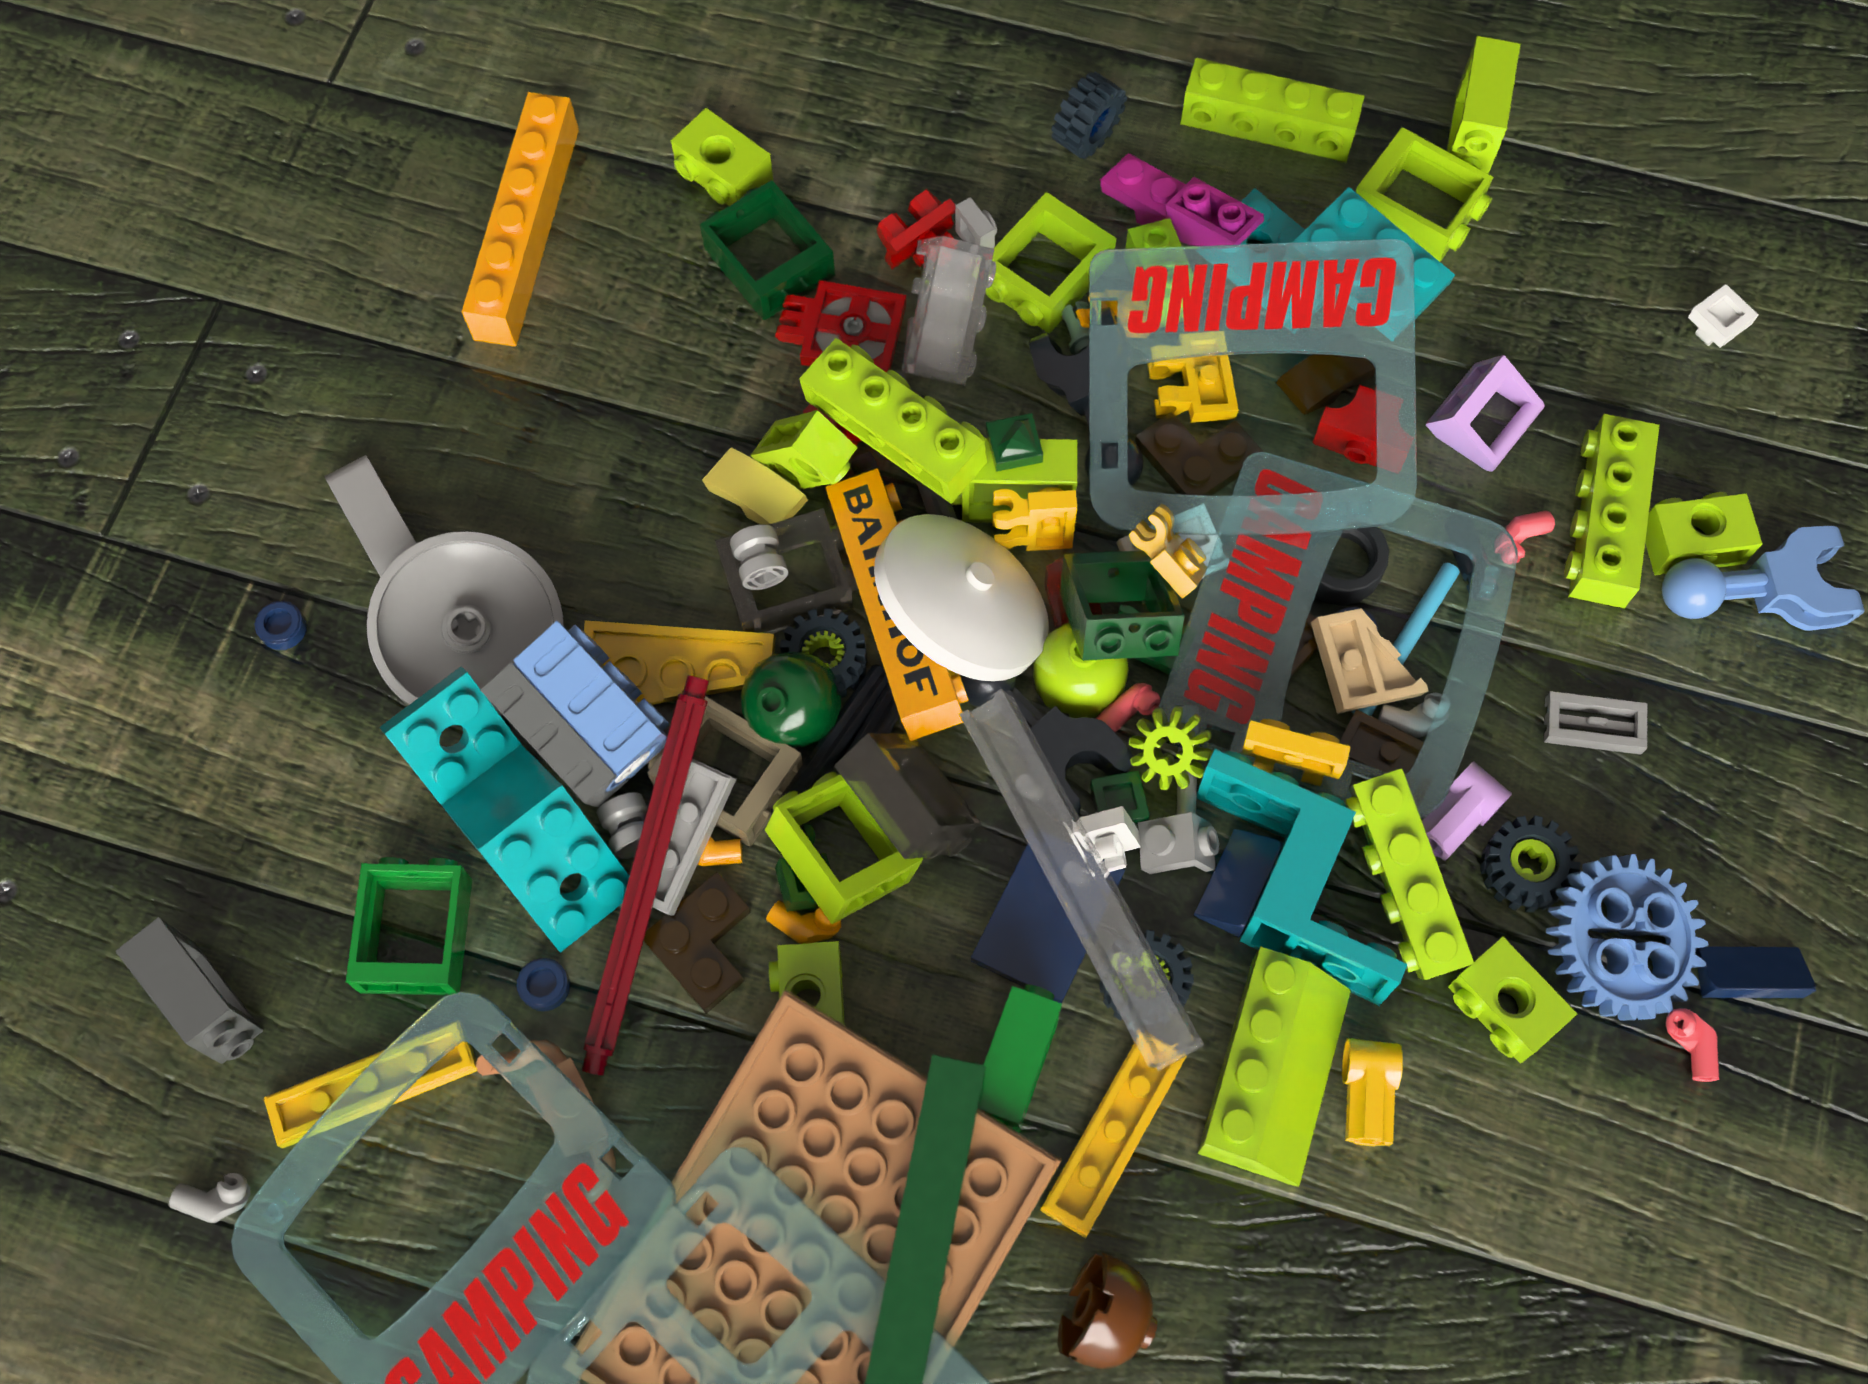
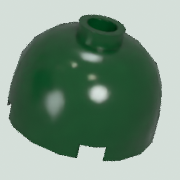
M801 651L776 653L757 663L746 676L741 691L742 714L749 727L760 737L774 743L787 744L792 748L805 747L823 739L836 724L841 708V696L837 695V688L833 681L836 678L832 669L816 656Z

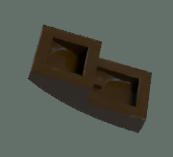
M1349 335L1324 347L1292 367L1279 377L1276 384L1302 414L1306 415L1334 403L1342 390L1372 378L1380 366L1352 335Z

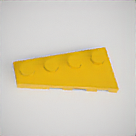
M586 620L584 624V632L609 657L603 665L605 666L610 661L642 692L636 699L638 703L644 698L651 704L676 701L678 695L683 694L688 675L709 681L706 695L740 690L743 688L746 676L753 667L762 660L774 655L776 637L771 633Z

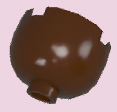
M1103 1252L1102 1256L1098 1254L1091 1256L1078 1274L1069 1293V1296H1078L1073 1309L1072 1321L1063 1314L1061 1316L1057 1339L1060 1354L1083 1365L1098 1369L1115 1368L1131 1359L1140 1347L1146 1349L1150 1345L1156 1333L1157 1318L1152 1316L1153 1300L1148 1283L1139 1271Z

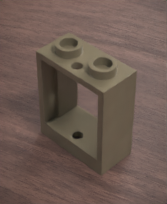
M705 696L704 700L708 701L695 751L711 728H714L770 762V765L736 814L733 816L727 811L722 810L715 825L732 837L741 839L742 843L751 847L770 820L773 805L803 765L800 752L787 744L774 743L760 737L749 727L745 719ZM664 748L649 761L648 768L650 770L648 775L653 787Z

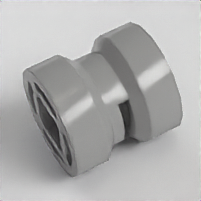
M760 524L749 526L732 536L730 546L733 556L741 561L739 576L745 588L750 590L769 588L777 585L788 576L785 559L776 551L779 547V539L773 526Z
M627 793L612 798L603 803L596 812L601 826L610 832L611 838L608 843L617 859L635 857L645 815L648 810L640 793Z

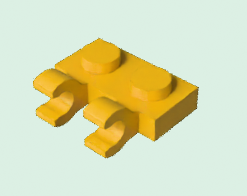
M1224 332L1180 335L1177 347L1158 346L1151 348L1152 360L1147 361L1149 379H1165L1177 372H1182L1184 386L1168 385L1158 387V399H1154L1156 418L1162 419L1171 412L1177 416L1182 412L1189 411L1191 423L1236 419L1239 409Z
M1047 487L1038 492L1028 493L1027 499L1021 498L1015 491L1010 489H999L993 492V506L1007 505L1012 509L1011 511L999 510L992 513V526L1002 530H1011L1007 534L994 535L995 542L1004 546L1007 550L1015 546L1026 545V551L1072 549L1077 514L1076 490L1063 491L1061 488Z
M1160 504L1148 517L1156 530L1151 529L1142 520L1129 533V537L1137 548L1148 554L1152 559L1150 563L1183 599L1198 586L1208 567L1203 563L1206 560V556L1192 539L1187 538L1183 540L1178 533L1174 534V515L1167 506Z
M1263 719L1260 723L1250 720L1241 754L1255 757L1253 766L1268 773H1272L1275 763L1304 770L1301 782L1321 786L1324 776L1340 779L1346 767L1351 746L1339 744L1340 740L1330 734L1312 732L1308 736L1290 731V727L1283 722Z

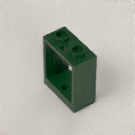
M773 180L759 188L749 190L740 200L723 210L713 212L700 224L704 249L763 321L784 309L783 304L787 295L803 297L816 289L820 280L828 281L835 276L833 250ZM773 218L800 249L801 253L755 281L727 246Z
M1119 551L1063 555L1060 596L1082 661L1179 656L1185 615L1174 589L1150 563L1152 559L1146 552ZM1118 568L1116 572L1108 573L1109 569ZM1145 601L1149 613L1092 615L1088 603ZM1132 623L1139 624L1138 626H1130Z

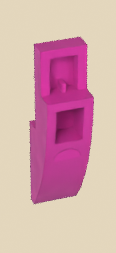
M1129 153L1100 179L1103 193L1135 210L1136 223L1145 225L1170 218L1179 241L1188 245L1217 250L1236 249L1264 221V214L1207 183L1193 177L1187 184H1184Z

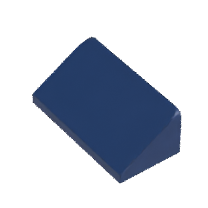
M1234 829L1194 916L1240 937L1283 842L1274 838Z
M1799 947L1696 948V955L1706 962L1705 967H1698L1702 998H1805L1816 991L1814 979Z

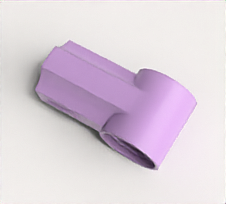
M1474 761L1444 793L1446 797L1422 820L1434 856L1446 861L1480 824L1483 827L1512 795L1509 790Z

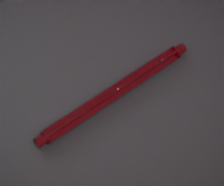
M688 675L683 694H679L583 1047L586 1054L581 1070L590 1074L604 1075L608 1057L613 1056L708 703L704 699L709 681L699 677Z

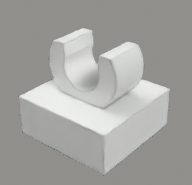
M1725 284L1695 306L1688 318L1698 327L1695 334L1709 346L1714 342L1721 348L1752 325L1758 314Z
M1123 806L1076 818L1077 836L1089 853L1097 856L1098 860L1104 859L1107 872L1126 868L1125 851L1141 847L1139 830Z

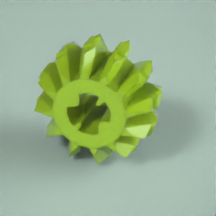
M1181 706L1173 708L1170 721H1168L1165 711L1161 707L1156 708L1152 712L1155 725L1147 719H1140L1136 726L1145 736H1132L1129 739L1130 746L1143 750L1142 753L1130 759L1133 766H1139L1143 763L1148 764L1149 768L1141 777L1145 782L1150 781L1156 773L1161 774L1159 781L1161 790H1167L1170 787L1172 775H1174L1178 786L1181 789H1185L1190 785L1188 772L1198 778H1202L1205 768L1197 760H1210L1213 751L1209 748L1199 747V744L1211 739L1212 733L1210 730H1204L1195 734L1193 728L1201 720L1198 714L1190 717L1186 724L1182 723L1183 708ZM1168 736L1171 743H1181L1182 749L1176 754L1180 759H1174L1171 753L1163 754L1160 747L1166 742L1163 737Z

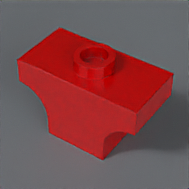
M1360 385L1355 398L1348 405L1341 408H1325L1312 444L1342 454L1354 463H1367L1399 475L1414 438L1408 436L1401 429L1398 422V414L1404 400Z

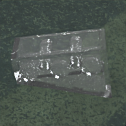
M945 236L918 240L916 254L924 255L925 258L922 279L916 277L913 279L912 293L918 294L919 297L915 316L908 319L902 373L949 384L965 385L967 377L970 378L976 366L977 353L973 351L976 333L982 331L986 320V307L982 305L986 288H990L996 273V262L992 261L994 249Z

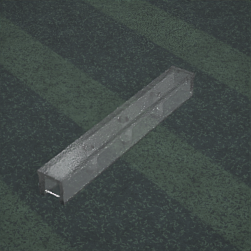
M1000 689L993 693L995 698L973 711L967 709L959 715L1146 1064L1160 1071L1201 1048L1204 1044L1016 701L1012 696Z

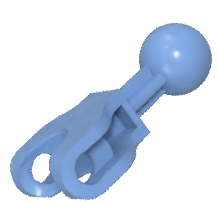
M1835 526L1798 528L1775 551L1765 552L1748 570L1721 572L1717 566L1707 560L1691 558L1682 560L1672 566L1662 582V596L1668 608L1675 614L1688 619H1699L1711 615L1721 606L1724 600L1744 598L1755 599L1758 613H1775L1783 617L1789 624L1804 631L1844 626L1855 620L1865 611L1857 590L1833 587L1825 582L1817 571V564L1826 563L1840 547L1845 546L1841 532Z

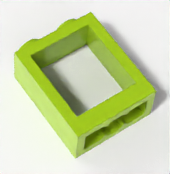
M1477 36L1456 92L1446 151L1489 174L1507 130L1520 43Z
M1402 127L1357 186L1356 193L1440 262L1449 249L1456 252L1460 248L1470 231V228L1467 226L1472 218L1479 221L1492 200V197L1488 196L1487 192L1493 177ZM1402 169L1464 203L1446 229L1384 196V193Z
M1046 192L981 261L980 287L983 288L986 295L993 301L1003 302L1015 310L1024 322L1031 326H1038L1050 334L1062 321L1063 309L1069 304L1073 308L1076 305L1075 302L1080 301L1113 264L1117 238ZM1038 233H1041L1081 260L1078 266L1050 296L1006 268Z
M984 438L987 463L955 499L953 505H962L963 522L992 523V513L999 510H1012L1007 505L993 506V492L996 490L1010 489L1023 499H1027L1028 493L1038 492L1047 487H1057L1063 491L1076 490L1077 440L1039 439L1043 451V463L996 472L988 438Z
M856 767L839 775L836 772H830L816 781L811 789L801 794H798L797 791H792L782 796L773 805L772 809L774 812L765 828V832L831 924L909 883L923 861V857ZM839 805L880 860L839 882L800 828V825Z

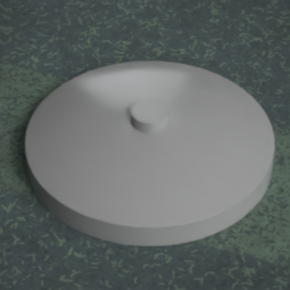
M468 531L451 532L418 542L404 551L388 566L380 577L370 599L367 614V638L372 658L381 677L402 701L410 705L461 666L469 673L478 687L482 689L510 662L514 664L513 660L552 624L559 621L563 625V613L552 581L544 569L527 552L493 535ZM491 703L495 710L498 712V714L502 717L503 714L495 707L493 703Z

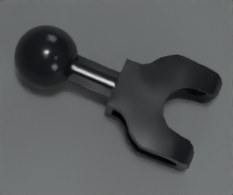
M1108 306L1092 314L1093 337L1088 347L1077 355L1064 356L1061 347L1051 340L1047 333L1030 339L1029 345L1037 376L1057 395L1067 399L1068 404L1081 417L1086 415L1093 443L1086 452L1084 461L1088 479L1102 491L1117 493L1129 489L1138 481L1144 462L1139 446L1131 438L1119 434L1111 407L1112 404L1123 400L1120 385L1130 368L1133 356L1123 325Z
M960 675L969 700L967 703L984 709L995 707L1022 734L1017 751L1028 764L1027 787L1029 795L1058 824L1062 826L1072 825L1076 818H1079L1081 810L1079 797L1065 779L1067 769L1078 763L1092 764L1106 775L1112 776L1127 773L1134 767L1130 761L1133 757L1130 749L1102 720L1090 717H1068L1056 706L1043 716L1015 687L1017 676L1001 681H983Z

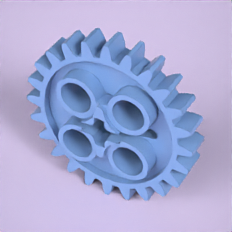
M1635 854L1620 856L1619 858L1617 855L1602 857L1600 861L1582 864L1583 872L1571 873L1567 876L1572 887L1560 888L1555 892L1565 903L1564 906L1551 907L1548 910L1551 915L1559 919V926L1546 928L1547 934L1559 938V945L1550 948L1548 953L1550 955L1562 956L1564 960L1555 970L1556 974H1571L1573 979L1569 983L1567 991L1573 993L1585 990L1582 1005L1584 1007L1599 1005V1013L1603 1017L1617 1015L1621 1021L1636 1020V1018L1643 1020L1654 1019L1658 1013L1672 1012V1002H1683L1688 999L1683 987L1698 986L1699 984L1696 976L1690 971L1691 968L1706 966V962L1695 955L1696 948L1708 946V941L1695 936V930L1703 927L1706 922L1702 919H1692L1690 912L1699 904L1698 901H1683L1681 896L1685 892L1687 884L1682 882L1670 885L1672 870L1666 868L1655 871V860L1651 858L1637 861ZM1602 901L1607 907V918L1604 917L1601 910ZM1648 906L1650 907V909H1651V911H1652V915H1653L1652 922L1650 921V919H1649V917H1648V912H1647ZM1588 930L1599 933L1619 931L1620 934L1629 936H1663L1666 939V944L1652 941L1635 943L1631 939H1595L1589 937ZM1602 951L1607 958L1606 970L1601 962ZM1648 956L1653 964L1652 973L1648 968Z

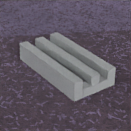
M1550 691L1545 698L1547 713L1544 717V725H1547V730L1544 733V743L1641 755L1647 749L1648 703ZM1560 709L1630 717L1635 718V723L1613 721L1607 718L1592 716L1588 718L1559 714ZM1559 727H1567V728H1575V729H1583V730H1591V731H1599V732H1607V733H1615V734H1623V735H1632V736H1634V737L1619 736V735H1610V734H1602V733H1594V732H1586V731H1578V730H1570V729H1562V728H1559Z

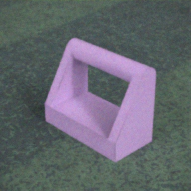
M1501 355L1476 362L1425 425L1436 438L1481 468L1492 472L1543 410L1544 403L1506 356ZM1498 392L1521 408L1490 447H1488L1469 424L1494 393Z

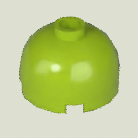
M1065 623L1048 634L1043 645V651L1035 659L1033 667L1035 688L1045 705L1051 709L1056 706L1061 712L1069 714V717L1072 718L1097 717L1124 692L1129 673L1127 658L1082 661L1070 623Z

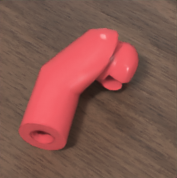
M1539 511L1514 517L1494 540V555H1499L1501 563L1507 566L1520 562V558L1525 556V550L1520 544L1526 538L1552 532L1555 526L1553 515L1549 511Z
M1136 683L1105 708L1095 719L1102 720L1116 733L1138 711L1146 716L1153 714V710L1159 707L1161 698L1157 692L1152 691L1151 685Z
M1683 1008L1674 1009L1666 1017L1667 1031L1674 1040L1691 1054L1692 1079L1696 1081L1719 1080L1718 1046L1715 1030L1693 1011Z

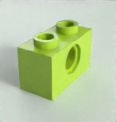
M707 108L671 140L676 170L686 180H695L706 188L709 195L719 204L723 205L726 203L730 206L740 200L749 190L759 188L770 180H774L770 153Z
M1716 492L1706 495L1701 499L1682 501L1681 498H1669L1655 504L1649 512L1645 544L1654 575L1666 574L1676 563L1691 558L1707 560L1717 567L1746 564L1763 544L1747 493L1728 496L1725 492ZM1693 526L1700 528L1705 535L1696 531Z
M1504 937L1499 939L1448 986L1454 993L1453 999L1460 1010L1470 1018L1475 1019L1477 1017L1491 1032L1490 1039L1495 1047L1509 1058L1514 1057L1520 1064L1537 1052L1577 1015L1571 1006ZM1498 993L1509 994L1515 999L1518 1005V1014H1511L1502 1009L1498 1002Z
M839 941L777 945L778 961L769 962L771 992H779L780 999L784 991H790L797 995L805 989L815 990L821 995L820 1001L815 1007L845 1025L842 959Z

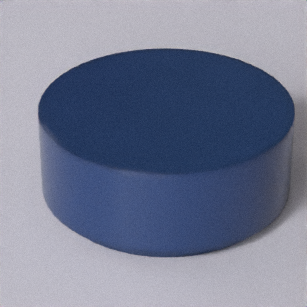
M287 601L269 603L260 610L255 619L257 635L265 645L274 650H287L296 646L304 638L307 630V623L303 614L294 604Z
M539 958L529 962L522 968L517 978V991L521 999L530 1008L537 1011H550L559 1007L566 1000L570 991V979L567 972L558 962L549 958Z

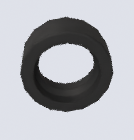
M1345 511L1323 514L1311 522L1306 529V532L1311 534L1307 550L1298 547L1296 551V559L1302 561L1298 579L1310 595L1328 604L1341 606L1358 603L1371 595L1381 581L1388 566L1389 547L1383 532L1373 521L1364 516ZM1332 537L1346 538L1355 542L1368 556L1369 565L1367 571L1360 578L1352 580L1337 579L1323 572L1314 559L1315 548L1319 542Z

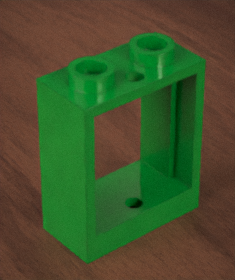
M383 857L379 859L378 864L361 863L346 983L357 992L368 994L460 995L472 878L461 865H458L457 861L446 858H433L428 860V865L409 864V861L402 858ZM385 889L451 891L442 964L376 962Z
M1029 984L1025 985L1024 990L1015 986L1011 988L984 1062L986 1070L978 1106L979 1109L1020 1133L1055 1034L1062 1003L1053 1001V993Z

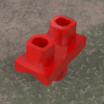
M926 189L909 203L908 211L917 222L908 227L897 213H892L878 224L876 233L887 248L884 260L892 270L911 256H913V260L918 266H922L927 261H930L934 266L941 268L949 261L946 248L954 243V238L947 231L954 224L952 215L955 213V203L950 198L941 203L940 200Z

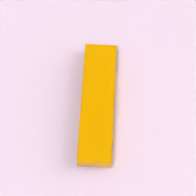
M461 1020L264 1097L277 1146L286 1148L477 1072V1061L465 1024Z
M1142 1029L1041 1207V1212L1084 1238L1087 1237L1186 1059L1187 1054Z

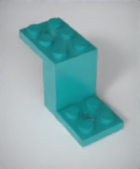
M1350 187L1306 229L1302 228L1254 188L1241 202L1264 214V221L1236 249L1217 250L1196 247L1195 250L1213 267L1214 264H1228L1226 278L1237 287L1250 285L1253 263L1267 262L1261 308L1266 312L1274 262L1287 261L1282 291L1283 296L1292 262L1301 261V298L1306 261L1319 260L1311 318L1324 306V260H1338L1337 273H1343L1346 259H1359L1347 306L1356 312L1357 303H1372L1371 315H1374L1380 282L1377 273L1381 272V269H1377L1374 287H1360L1363 265L1365 261L1371 258H1392L1396 261L1395 277L1398 279L1399 286L1393 287L1388 321L1380 326H1372L1391 343L1438 297L1455 277L1453 272ZM1259 240L1268 247L1269 252L1266 254H1256L1248 248L1247 242ZM1336 284V297H1338L1340 284ZM1291 295L1283 326L1295 335L1301 328H1292Z
M461 666L379 728L561 953L622 904L629 875L562 784L519 742L487 697L480 691L481 689L469 673ZM452 725L462 726L463 734L459 742L449 747L440 745L441 733L447 727ZM574 873L581 874V882L577 889L570 893H560V885L567 876Z
M1214 749L1200 783L1197 799L1285 838L1240 942L1257 950L1261 946L1311 962L1351 990L1350 993L1380 1006L1400 984L1408 964L1397 960L1396 953L1377 943H1367L1365 945L1347 937L1348 932L1335 923L1324 920L1316 923L1310 920L1356 812L1346 808L1345 802L1328 793H1319L1317 795L1299 787V783L1287 774L1281 772H1272L1270 774L1252 766L1251 760L1242 754L1233 751L1223 753Z

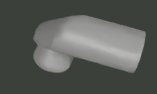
M1429 693L1425 696L1423 703L1409 711L1383 704L1378 720L1415 738H1420L1445 723L1448 718L1447 711L1450 704L1444 695Z
M228 1173L224 1175L225 1182H219L217 1187L208 1192L184 1183L178 1184L172 1192L169 1206L203 1221L214 1223L243 1208L249 1199L251 1191L243 1175Z

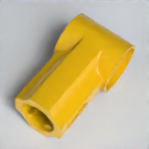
M1352 1038L1346 1039L1342 1058L1343 1084H1347L1345 1141L1367 1146H1390L1393 1144L1395 1090L1400 1085L1403 1065L1401 1044Z

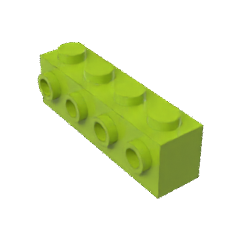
M1195 58L1185 93L1180 124L1347 162L1365 96Z
M835 338L799 378L807 402L951 504L987 463L985 439L977 428L965 421L961 424L947 415L945 408L937 400L930 396L922 398L910 390L909 384L901 375L893 370H888L886 373L877 367L870 355L857 345L849 347Z
M1603 414L1595 429H1588L1586 431L1581 447V456L1587 457L1586 469L1581 470L1575 490V495L1582 497L1580 510L1577 509L1575 511L1570 527V537L1576 538L1575 551L1569 553L1564 570V578L1571 579L1568 597L1625 609L1639 591L1659 424Z
M1402 768L1352 785L1349 788L1352 797L1345 799L1347 808L1356 812L1352 821L1354 827L1362 826L1369 845L1362 847L1371 874L1373 876L1380 874L1387 893L1380 895V899L1389 923L1398 922L1404 938V942L1398 943V948L1403 962L1408 964L1407 972L1416 971L1419 979L1427 980L1474 964Z

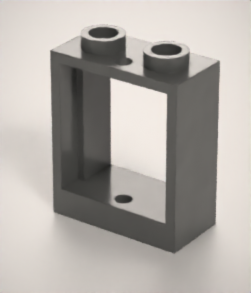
M158 917L116 950L117 954L185 1044L215 1061L223 1064L226 1060L230 1061L242 1056L252 1047L253 1039L264 1031L196 942L162 918Z

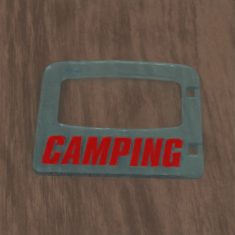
M1398 239L1110 249L1101 251L1093 257L1089 268L1090 496L1093 509L1102 521L1115 529L1132 531L1140 521L1144 520L1151 529L1156 530L1148 517L1160 504H1164L1174 515V534L1277 535L1383 526L1395 522L1406 514L1415 499L1417 488L1414 256L1411 247L1406 242ZM1118 300V325H1102L1101 301ZM1295 353L1366 358L1375 367L1377 475L1375 481L1368 486L1286 495L1202 496L1140 491L1132 488L1128 482V374L1136 365L1202 356ZM1102 443H1118V468L1102 469Z
M1253 453L1243 463L1180 644L1179 656H1176L1159 707L1165 711L1168 721H1170L1171 712L1175 706L1183 708L1182 723L1186 724L1190 717L1198 714L1201 720L1193 728L1195 734L1206 730V727L1234 736L1230 749L1208 742L1199 744V747L1209 748L1212 751L1216 749L1223 753L1233 751L1241 754L1250 720L1259 723L1263 719L1281 722L1285 695L1308 614L1330 557L1348 524L1362 522L1463 553L1472 560L1473 569L1461 632L1451 668L1424 744L1411 771L1404 774L1420 818L1428 817L1441 806L1448 794L1464 756L1489 684L1503 633L1518 559V551L1513 537L1503 526L1483 517L1270 453ZM1168 736L1163 737L1167 744L1182 748L1180 742L1171 743ZM1244 755L1254 763L1255 757ZM1348 759L1340 779L1324 776L1321 786L1301 782L1304 770L1275 763L1272 771L1291 776L1299 783V787L1317 793H1328L1340 798L1342 801L1352 797L1349 785L1353 775L1369 780L1389 773Z
M459 992L445 996L406 1029L357 1077L301 1138L264 1183L235 1224L231 1243L234 1259L242 1273L342 1384H516L670 1214L675 1206L677 1196L671 1181L623 1136L624 1134L534 1043H531L511 1023L512 1021L496 1004L482 995ZM502 1032L521 1051L510 1064L491 1046ZM468 1042L551 1125L555 1134L554 1144L506 1208L457 1263L401 1318L377 1338H369L362 1333L289 1253L284 1245L285 1232L306 1202L337 1164L394 1102L427 1070L459 1043ZM613 1146L634 1165L623 1179L602 1159Z

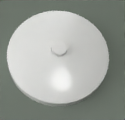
M923 514L900 522L881 543L874 563L875 582L880 599L898 629L927 657L955 673L972 679L1001 681L1013 678L1024 672L1042 653L1043 645L1049 632L1048 616L1042 596L1023 565L1004 546L995 542L994 538L958 519L942 515Z

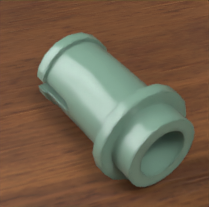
M1075 302L1077 309L1090 308L1086 302ZM1069 304L1063 309L1062 317L1071 338L1069 344L1070 352L1072 355H1077L1088 347L1093 337L1092 328L1081 327L1079 319L1075 317L1072 305Z

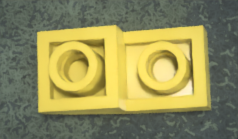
M732 447L702 479L710 492L740 506L747 518L761 525L773 526L777 533L782 531L808 501L804 493L780 475Z

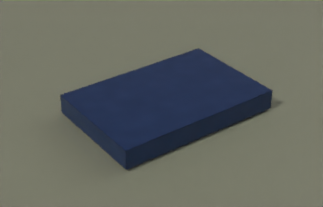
M1035 828L971 956V962L1022 987L1029 984L1046 989L1054 994L1053 1001L1063 1003L1124 876L1125 869L1107 872L1104 859L1098 860L1097 856Z

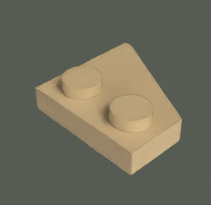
M1362 608L1320 616L1311 622L1337 714L1414 698L1429 692L1427 684L1422 678L1415 680L1397 658L1401 654L1389 640L1380 636L1377 626Z

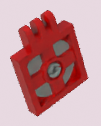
M820 280L815 299L796 295H787L785 297L783 307L786 310L781 312L779 322L782 325L777 327L775 337L782 342L802 345L800 352L801 365L811 366L831 342L837 338L849 347L852 345L861 347L870 355L874 364L887 373L888 370H891L907 306L906 295Z

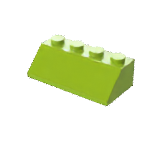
M1260 946L1250 966L1197 1154L1296 1187L1300 1186L1351 992L1349 988L1311 962Z

